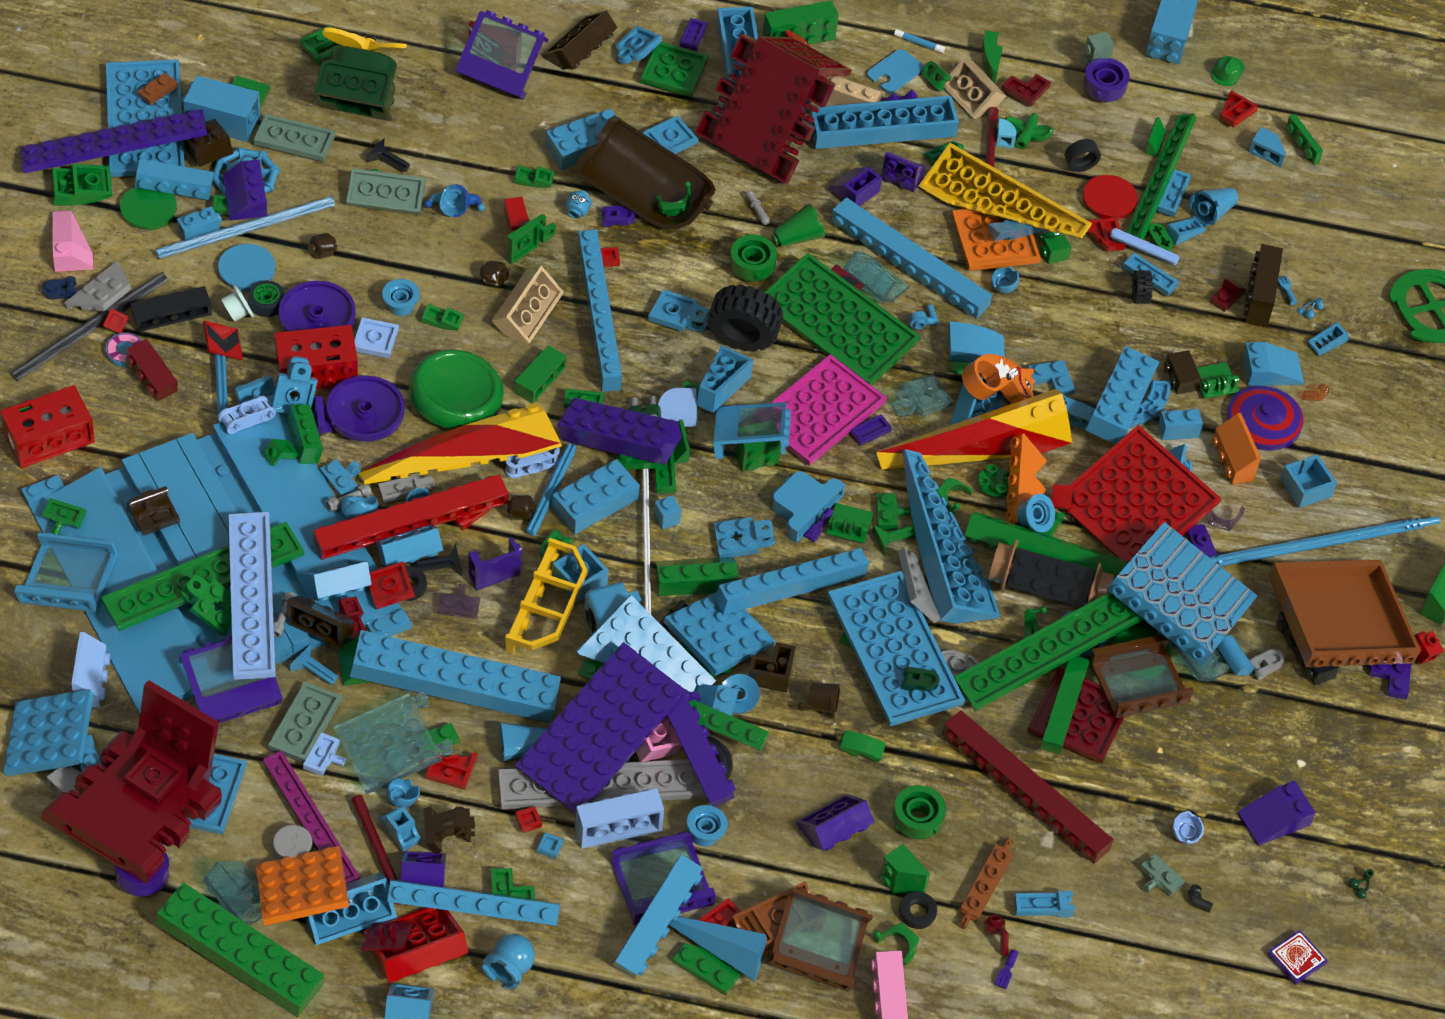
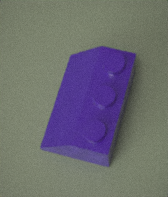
M260 160L240 161L223 174L230 221L267 217V200Z
M846 794L797 820L796 823L813 847L825 851L833 848L834 844L839 841L850 839L852 834L865 831L869 825L874 823V819L867 800Z

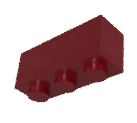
M147 339L127 348L125 360L130 368L133 367L136 371L138 380L144 382L150 396H154L158 402L177 392L178 381Z

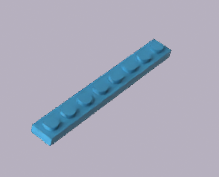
M390 879L387 902L557 926L560 903Z

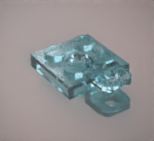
M930 375L903 384L901 390L896 394L898 400L893 403L892 408L900 417L912 415L915 411L920 416H924L951 407L954 401L934 375Z

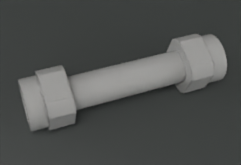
M367 484L358 486L357 490L339 498H329L325 501V507L329 512L339 510L341 502L345 497L355 495L368 498L371 495V489Z
M286 592L282 599L283 606L276 622H274L275 638H280L284 632V622L288 615L287 601L289 598L296 597V594L292 592Z

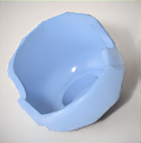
M1190 811L1179 813L1175 817L1172 831L1179 842L1190 845L1197 843L1203 836L1204 826L1200 817L1192 814Z

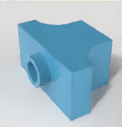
M404 806L400 809L396 808L380 817V822L403 852L421 842V837L415 827V821Z

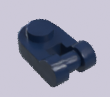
M68 276L65 279L46 281L42 285L43 296L52 300L71 298L77 293L75 287L76 278Z

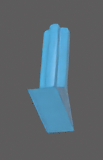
M312 643L290 664V672L306 668L330 685L335 684L338 679L337 674L311 657Z

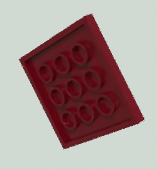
M1058 667L1027 732L1040 738L1044 737L1065 673L1064 669ZM1084 678L1063 747L1102 764L1125 717L1115 718L1100 684ZM1111 690L1117 704L1133 700V698Z

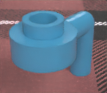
M928 305L926 307L929 317L922 311L911 314L908 318L911 328L920 330L926 325H937L939 321L934 306Z

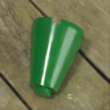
M811 204L805 205L774 229L771 236L775 245L779 244L780 247L824 237L825 230L822 222H819L817 218L818 213Z

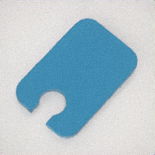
M900 49L868 71L867 77L873 83L881 76L888 77L890 81L882 84L880 88L887 93H894L921 74L924 66L907 51Z

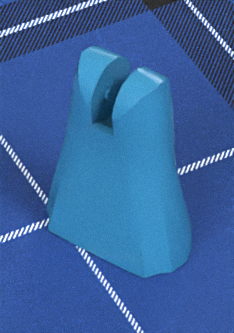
M500 723L499 738L502 761L521 758L547 728Z

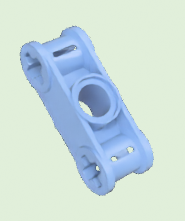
M259 396L256 399L222 410L218 415V420L226 426V431L229 434H234L245 428L271 420L276 415V410L268 404V399L265 396Z
M558 447L549 450V452L545 451L523 458H518L517 455L509 456L508 460L505 461L507 465L505 473L509 478L516 479L554 468L559 461L560 449Z

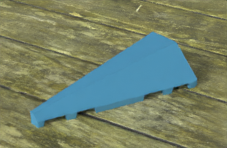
M679 916L675 922L670 921L668 925L678 930L680 934L687 936L695 944L721 961H725L738 972H742L750 980L756 981L761 966V958L767 943L766 934Z

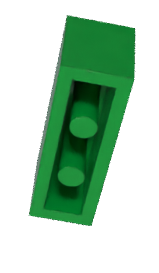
M549 345L544 350H540L536 359L532 363L529 362L521 375L518 374L514 379V393L533 404L564 371L567 356Z
M310 404L291 405L286 421L294 448L299 454L297 456L299 464H318L323 446Z

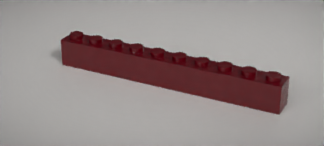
M962 710L944 724L942 735L947 742L956 746L962 755L967 756L978 768L983 769L993 781L1003 786L1008 794L1017 798L1022 806L1030 809L1039 820H1043L1054 833L1064 838L1066 843L1077 849L1086 860H1090L1095 864L1111 849L1114 840L1111 836Z

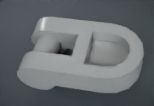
M1272 649L1250 659L1254 666L1253 671L1256 678L1262 680L1268 674L1279 670L1284 662L1283 654L1278 650Z

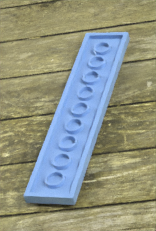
M269 512L229 514L234 680L276 677Z

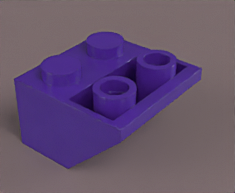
M886 152L881 177L887 182L914 192L923 179L925 166L893 152Z
M870 167L854 168L831 184L828 189L840 199L844 200L847 197L860 206L880 192L882 177Z

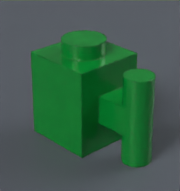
M1052 231L1038 234L1039 241H1044L1041 247V254L1046 258L1048 264L1069 260L1072 247L1064 234L1061 235Z

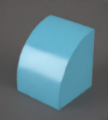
M999 118L996 146L1014 148L1016 129L1009 121Z

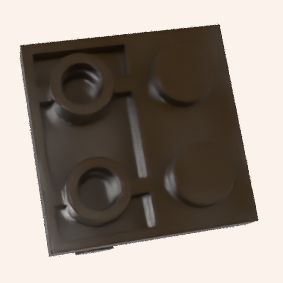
M166 486L142 492L140 496L129 499L127 502V508L142 536L180 523V517L167 495L169 491Z

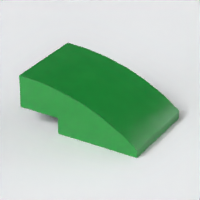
M72 164L71 169L52 168L51 188L53 206L82 205L112 197L110 166Z

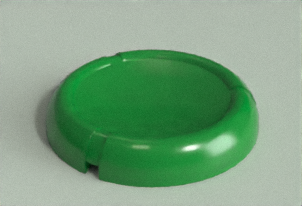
M451 349L432 353L415 366L408 382V394L413 406L424 418L441 427L455 429L458 428V425H467L496 416L503 404L504 387L498 372L485 359L468 351Z

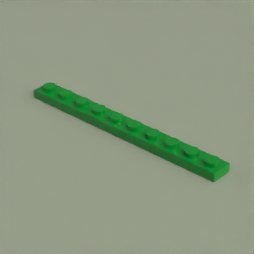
M1194 113L1177 116L1126 233L1144 240L1197 119Z
M585 657L578 675L590 680L604 663ZM695 700L689 701L691 707H696L701 717L698 719L700 726L705 725L706 729L762 751L770 734L769 731Z

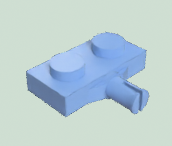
M321 732L303 764V769L323 776L325 770L332 762L344 766L346 758L335 755L340 745V739Z

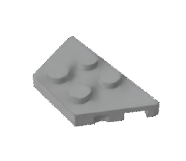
M116 261L64 302L66 309L70 310L73 306H81L82 310L105 311L131 290V286L119 262Z

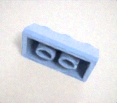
M80 632L71 683L72 691L90 689L94 693L92 707L100 708V701L105 698L103 682L107 683L108 670L105 669L106 665H110L111 655L107 653L106 644L85 632Z

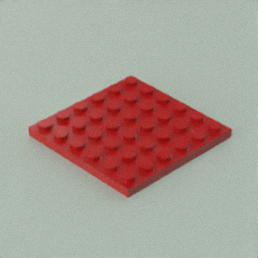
M1137 425L1069 485L1073 487L1071 509L1063 510L1115 557L1131 561L1164 522L1183 536L1221 502V498L1142 427Z

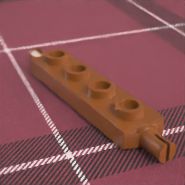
M1005 838L1002 846L995 844L958 910L963 915L958 923V926H962V929H966L970 920L977 921L1014 855L1009 851L1013 844L1012 839L1008 843L1010 838Z

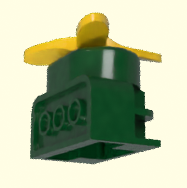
M324 28L323 36L342 46L335 48L331 60L324 61L320 66L314 93L321 108L391 121L390 108L395 101V84L393 80L397 63L391 57L382 54V52L405 50L407 44L375 42L376 38L367 35L363 38L340 29Z

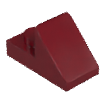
M1225 278L1222 287L1211 297L1210 303L1225 312L1247 289L1232 279Z

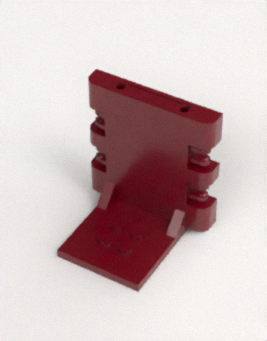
M740 35L730 57L745 65L742 66L739 63H734L733 65L735 69L742 73L740 77L735 73H730L729 78L732 80L720 78L715 91L724 95H719L718 100L726 104V107L723 109L715 105L713 110L719 114L705 111L695 133L786 184L790 182L799 163L796 157L787 153L789 152L796 156L799 154L797 149L790 146L791 143L795 142L797 145H803V140H810L815 129L813 125L808 123H813L815 119L806 114V111L810 109L812 112L818 113L820 109L811 104V102L820 107H825L836 85L827 78L829 76H850L852 69L793 37L759 36L756 40L747 35Z
M148 680L144 684L139 724L134 735L132 736L125 731H120L102 749L101 758L99 759L102 765L98 763L93 766L87 765L76 776L74 787L78 792H75V790L61 792L42 811L41 820L147 884L164 865L163 854L166 852V848L163 845L170 847L173 844L180 848L189 838L191 821L188 818L195 820L199 817L205 821L221 804V791L209 782L219 722ZM149 749L184 770V776L158 804L124 782V776Z

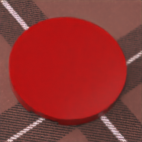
M1100 175L1092 178L1085 185L1082 196L1085 207L1099 215L1098 217L1102 219L1117 217V220L1125 218L1135 210L1138 200L1137 192L1133 185L1115 175Z

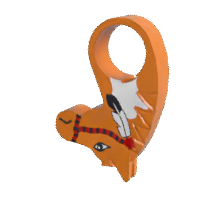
M996 354L982 355L962 371L964 386L972 396L979 400H986L999 390L1011 404L1034 397L1032 392L1033 384H1035L1032 378L1034 369H1023L1014 361ZM978 372L982 374L983 378L986 380L987 385L982 381Z

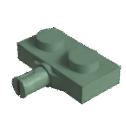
M1156 854L1140 866V870L1149 879L1142 886L1143 890L1146 889L1145 892H1149L1154 887H1157L1171 896L1185 883V880Z

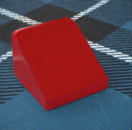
M1054 484L1051 501L1054 508L1070 510L1073 487Z

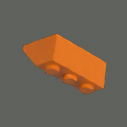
M1237 413L1217 427L1212 437V445L1217 449L1219 461L1223 463L1225 475L1230 479L1232 485L1254 481L1261 459L1242 414Z

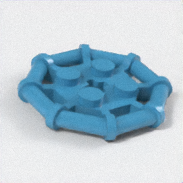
M238 147L237 150L233 151L232 155L216 160L213 182L220 189L222 195L226 196L223 174H220L222 167L229 171L240 161L257 158L256 160H260V165L264 162L269 168L263 169L261 166L263 179L269 176L267 182L263 181L265 193H271L274 190V184L280 169L272 162L264 150L260 152ZM237 157L240 158L239 160L234 161V162H232V163H229V162H228V161L233 160V159H235V158H237Z

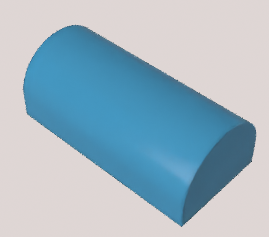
M1232 635L1224 637L1217 646L1218 650L1235 675L1249 676L1254 670V666Z

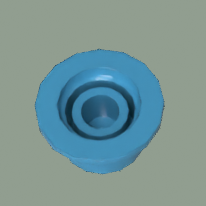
M395 279L384 286L382 297L392 314L406 316L413 311L414 305L419 301L420 292L417 285L410 280Z
M1035 494L1027 501L1022 502L1017 509V518L1020 525L1028 529L1031 528L1039 533L1048 531L1055 521V509L1050 498L1044 494Z
M711 805L695 807L689 812L686 820L687 828L691 835H693V842L703 847L714 845L718 839L725 835L728 828L725 814L717 807Z

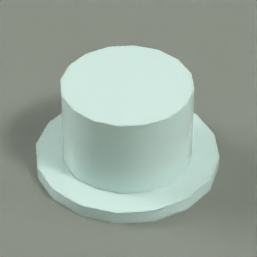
M236 284L233 285L236 291L221 299L234 322L248 314L254 318L255 315Z

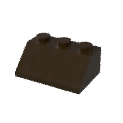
M299 595L289 598L287 601L288 625L342 649L354 631L353 619L348 615L340 614L328 606H322L311 598Z

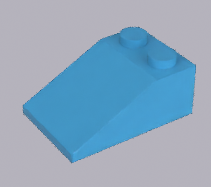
M1246 342L1242 360L1248 386L1304 384L1298 353L1266 342Z

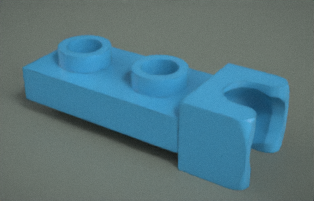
M1073 892L1015 893L1016 916L1072 917L1075 906L1069 905V903H1071Z

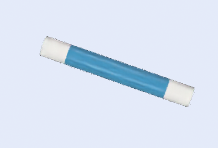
M898 29L894 33L896 37L942 54L946 48Z

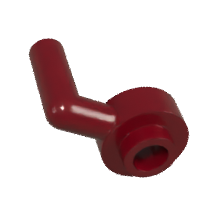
M991 915L984 921V930L989 934H998L1000 936V954L1006 956L1009 954V933L1005 930L1006 922L998 915Z

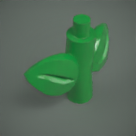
M1036 113L1028 116L1025 122L1015 117L1005 118L1016 129L1017 139L1015 146L1019 149H1026L1031 139L1037 142L1046 140L1051 136L1054 128L1048 125L1037 126L1038 115Z

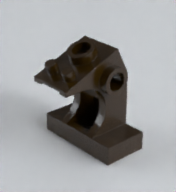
M431 806L423 808L426 845L433 853L442 852V841L448 836L455 835L456 838H466L469 843L471 842V837L475 836V831H471V829H475L474 816H470V808L455 807L453 810L438 814ZM448 821L453 822L452 825L442 827V825Z

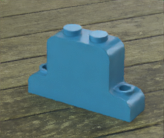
M802 471L788 476L780 488H776L771 495L773 498V512L788 521L785 526L788 528V538L797 543L809 528L819 521L827 508L831 509L844 496L846 484L838 479H830L825 484H821Z

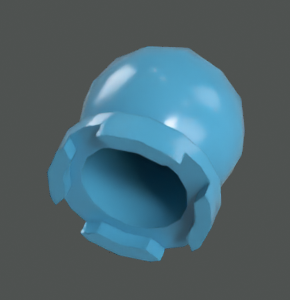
M518 934L504 936L495 945L493 954H488L482 961L484 963L482 970L491 981L494 982L497 979L505 984L503 988L509 990L516 989L522 980L521 975H524L531 969L535 960V950L531 941Z

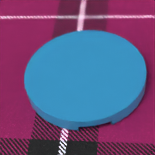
M254 244L236 245L225 251L220 257L218 263L219 276L222 281L233 287L234 290L233 285L236 284L240 291L249 292L254 284L273 279L275 275V260L272 254L261 246Z

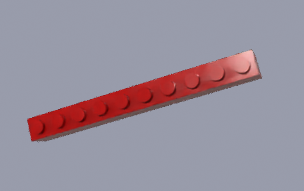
M500 474L488 476L476 482H468L463 486L451 487L439 493L434 492L429 496L414 498L403 504L398 503L390 508L378 509L366 515H358L350 520H341L330 526H321L314 530L313 542L321 560L376 544V541L430 524L434 526L505 505L508 501L509 492Z

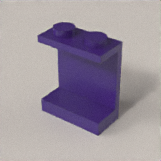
M513 537L509 538L507 554L482 562L476 550L469 553L468 577L476 591L520 575L523 551L520 544H516Z

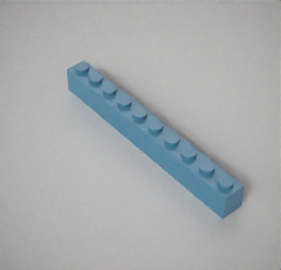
M847 197L833 209L831 222L835 226L840 227L850 236L861 241L865 246H868L880 256L889 260L893 265L904 270L908 275L919 280L923 285L934 290L938 295L946 298L968 315L977 319L990 307L991 293Z
M579 231L578 249L602 392L621 390L622 373L598 231Z

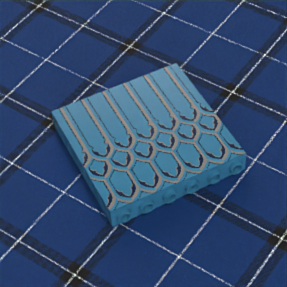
M1165 522L1107 588L1111 594L1201 665L1208 659L1258 596Z

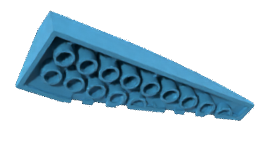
M905 449L903 451L904 468L914 530L931 594L941 618L940 621L958 624L998 619L1000 613L991 585L987 578H983L981 574L983 570L980 564L975 563L972 557L974 553L971 547L965 544L964 540L966 538L953 513L948 512L945 498H940L936 492L939 487L930 478L931 472L921 453Z

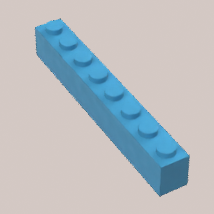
M861 548L719 585L715 601L723 615L864 578L869 561Z

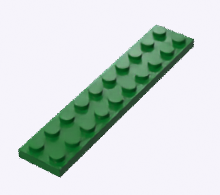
M287 521L270 528L272 568L304 556V549ZM230 545L101 597L102 603L117 630L120 632L189 603L181 596L180 591L194 575L202 577L208 583L215 579L225 588L231 586Z
M1109 592L958 674L954 679L976 712L1140 622L1143 618Z

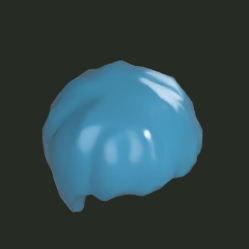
M355 495L347 496L341 502V511L345 518L353 519L358 515H366L378 510L379 503L374 495L368 498Z

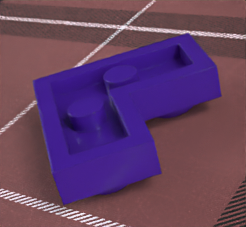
M1412 663L1370 665L1369 676L1388 679L1387 696L1407 700Z

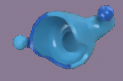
M451 184L445 187L442 192L432 194L430 199L424 202L427 208H430L433 203H439L442 212L450 217L463 215L468 206L471 205L477 206L479 211L485 210V205L482 204L479 195L468 193L466 188L458 184Z

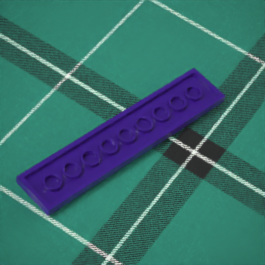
M191 110L187 113L173 114L163 118L157 117L149 121H138L134 124L119 125L115 128L101 129L92 133H82L77 136L63 137L53 141L48 140L34 145L29 144L25 147H20L23 172L29 173L207 135L203 110Z

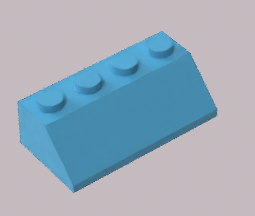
M978 372L982 381L987 385L986 380L983 378L982 374ZM963 383L950 425L1001 408L1005 396L999 390L988 399L979 400L968 392Z
M379 872L347 883L350 907L304 917L316 945L371 927L372 923H382L397 918L393 902H387L389 886L383 874Z

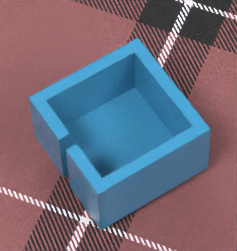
M1318 454L1303 459L1302 463L1299 460L1285 465L1280 478L1299 508L1332 497L1337 482Z

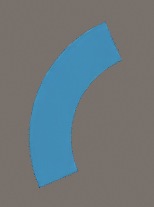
M1151 381L1150 393L1147 399L1139 406L1129 428L1143 425L1161 413L1170 394V381Z

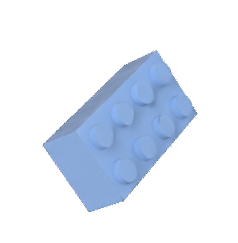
M645 789L639 793L623 794L620 797L604 798L598 802H586L576 806L575 830L581 849L662 831L664 807L658 789Z

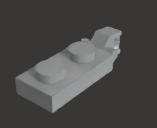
M412 475L378 484L384 504L405 499L409 492L415 488H425L428 491L435 489L432 476L422 478Z

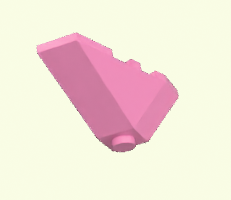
M72 211L52 212L55 272L93 270V253Z

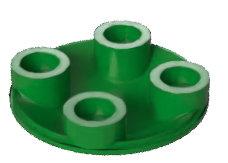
M989 464L978 474L977 485L987 495L993 497L1008 495L1010 471L999 468L994 464Z

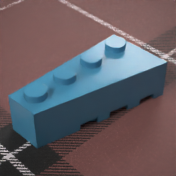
M721 345L713 364L710 365L708 373H706L699 386L696 405L712 413L717 410L751 378L754 359Z

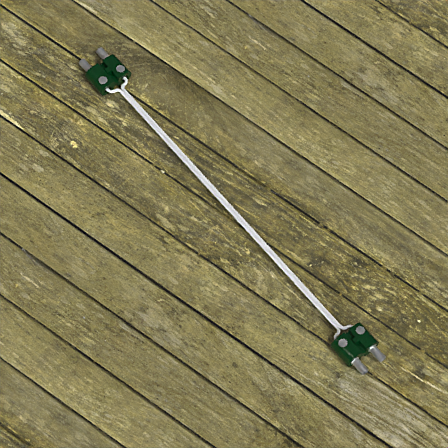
M651 396V404L646 405V408L638 405V398L633 397L631 399V407L628 410L661 417V408L657 405L656 396ZM643 469L645 609L651 614L648 469Z

